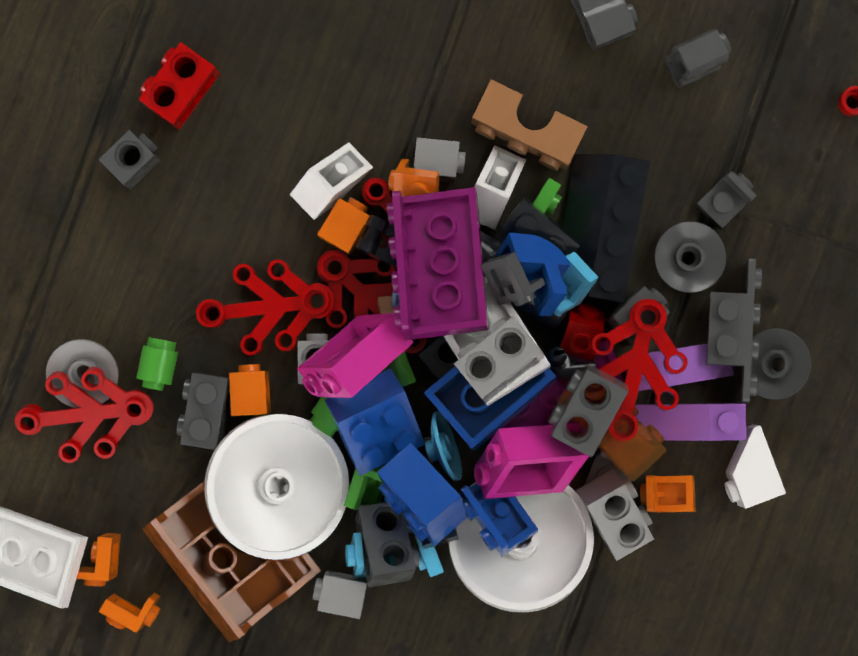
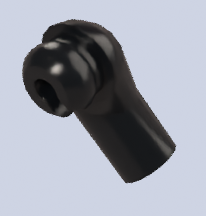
M560 346L550 348L546 355V359L551 366L549 369L562 381H570L575 370L577 369L582 372L586 364L596 368L594 360L573 361L565 353V349Z

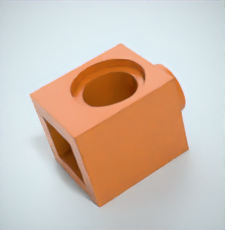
M351 197L348 202L339 198L317 235L320 239L350 256L359 238L362 237L367 228L366 224L370 217L366 214L368 207Z
M260 364L238 365V372L229 373L231 416L270 414L269 371H260Z

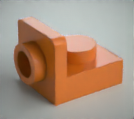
M105 533L98 536L91 549V562L95 563V567L79 568L76 579H83L86 586H105L106 581L117 577L121 534Z

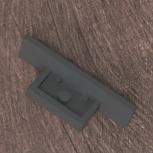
M750 258L745 263L744 293L710 292L706 358V365L741 367L739 403L744 404L750 402V396H756L757 375H751L752 360H758L759 339H753V325H759L761 311L760 304L754 303L755 289H761L762 268H756V259Z

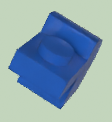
M509 233L495 254V257L515 251L528 281L543 278L545 285L534 292L536 298L533 300L538 316H552L567 295L566 284L562 277L570 267L568 259L557 246L542 237L530 234Z

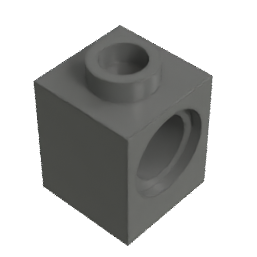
M128 130L98 159L130 190L161 161L154 154L158 147L144 133L138 137L131 130ZM138 149L140 151V160L133 166H127L125 162L127 153Z

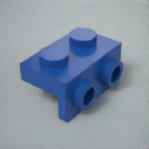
M477 483L470 488L466 485L460 489L467 518L470 521L475 518L483 530L479 534L490 551L496 548L500 555L503 556L538 532V528L516 497L484 499L481 487Z

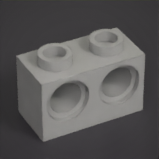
M514 316L508 321L502 318L494 323L487 330L489 336L478 345L476 342H472L464 347L457 355L459 360L454 363L485 403L544 358L541 349ZM510 337H517L522 340L521 349L515 354H506L502 351L504 341ZM482 360L490 361L492 363L491 373L485 378L474 377L473 368L475 364Z
M612 469L576 490L605 545L616 561L654 540L648 528L653 522L643 505L636 506L633 499L638 497V494L628 477L622 480L615 470ZM615 496L612 501L606 503L609 498Z

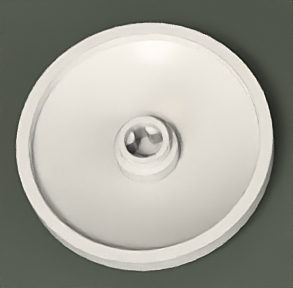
M286 414L258 416L243 422L231 430L213 452L205 476L204 491L207 509L219 532L231 544L245 553L272 560L300 556L325 541L340 522L346 508L344 503L349 488L347 465L335 441L312 425L313 422Z
M569 485L561 493L515 496L538 528V532L503 556L500 555L496 548L490 551L479 534L483 529L475 518L471 521L466 518L456 527L459 539L449 542L450 556L459 578L476 597L501 610L533 612L557 604L571 594L579 585L591 561L594 533L586 506Z

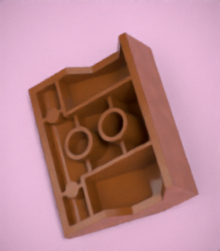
M204 481L149 522L142 530L230 643L244 636L256 622L292 596L321 570L308 553L288 559H263L245 553L231 544L219 532L210 517L205 500Z

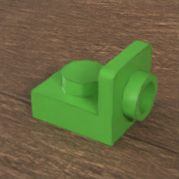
M548 178L533 204L543 213L546 212L551 215L562 198L556 194L561 185Z

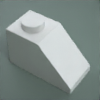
M347 143L311 167L290 193V196L315 220L332 208L339 198L342 199L372 170L373 166L350 143Z
M495 145L474 186L477 192L480 224L494 230L526 162V159Z
M754 424L746 426V440H739L725 471L728 481L724 483L730 501L732 503L737 502L738 506L745 509L786 494L761 426Z

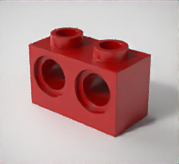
M182 42L178 44L176 49L172 47L166 52L161 61L162 68L155 77L150 76L144 82L140 89L142 95L138 99L147 108L178 130L182 128L220 76L219 71L214 65ZM187 63L195 64L196 70L192 76L188 78L180 77L179 73L183 65ZM164 92H174L175 98L172 104L166 107L159 105V98Z

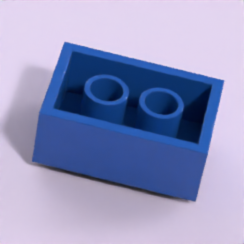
M454 366L426 390L424 394L469 447L476 451L499 428L504 427L553 385L557 379L556 375L548 368L487 406L457 367Z

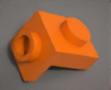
M401 159L396 170L392 169L390 172L389 191L400 190L403 197L439 192V171L409 168V159Z
M646 475V483L641 484L640 487L641 504L647 505V512L651 513L696 512L694 476Z
M156 593L152 594L141 609L120 596L112 594L104 601L99 612L107 616L105 620L110 625L118 629H125L126 627L137 633L145 625L151 627L157 618L161 608L156 606L161 596Z

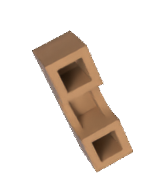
M491 79L472 117L471 124L476 126L475 131L491 140H494L495 136L507 141V147L516 153L526 155L529 152L540 157L539 163L551 170L558 171L559 167L566 170L588 126L555 111L546 127L539 130L527 129L519 122L517 117V109L523 95Z

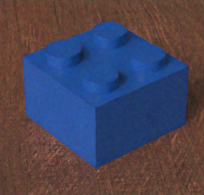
M391 369L378 374L352 398L329 397L325 399L347 453L360 476L388 463L410 443L416 449L425 445L405 390Z
M412 443L377 472L382 482L379 490L385 496V502L397 515L404 512L403 516L409 523L408 527L421 542L427 538L435 547L467 518L461 496Z

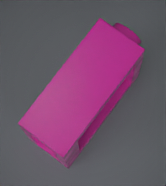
M394 313L360 315L353 319L297 369L303 376V385L312 395L317 397L352 398L405 351L413 341L407 339L402 328H396Z
M579 423L566 424L570 431L582 432ZM553 425L499 428L475 465L474 478L477 485L481 487L484 499L561 493L566 489L589 456L552 437L551 428Z

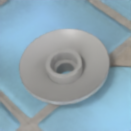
M86 339L71 340L60 345L48 360L46 379L53 372H64L69 377L70 382L100 403L106 402L109 397L99 389L89 391L83 387L81 383L82 374L79 371V367L82 365L89 368L98 367L104 372L105 377L117 385L119 371L112 354L101 344ZM91 374L87 376L90 383H99L97 375ZM52 379L54 387L63 388V382L60 379ZM62 394L54 395L58 400L70 407H79Z

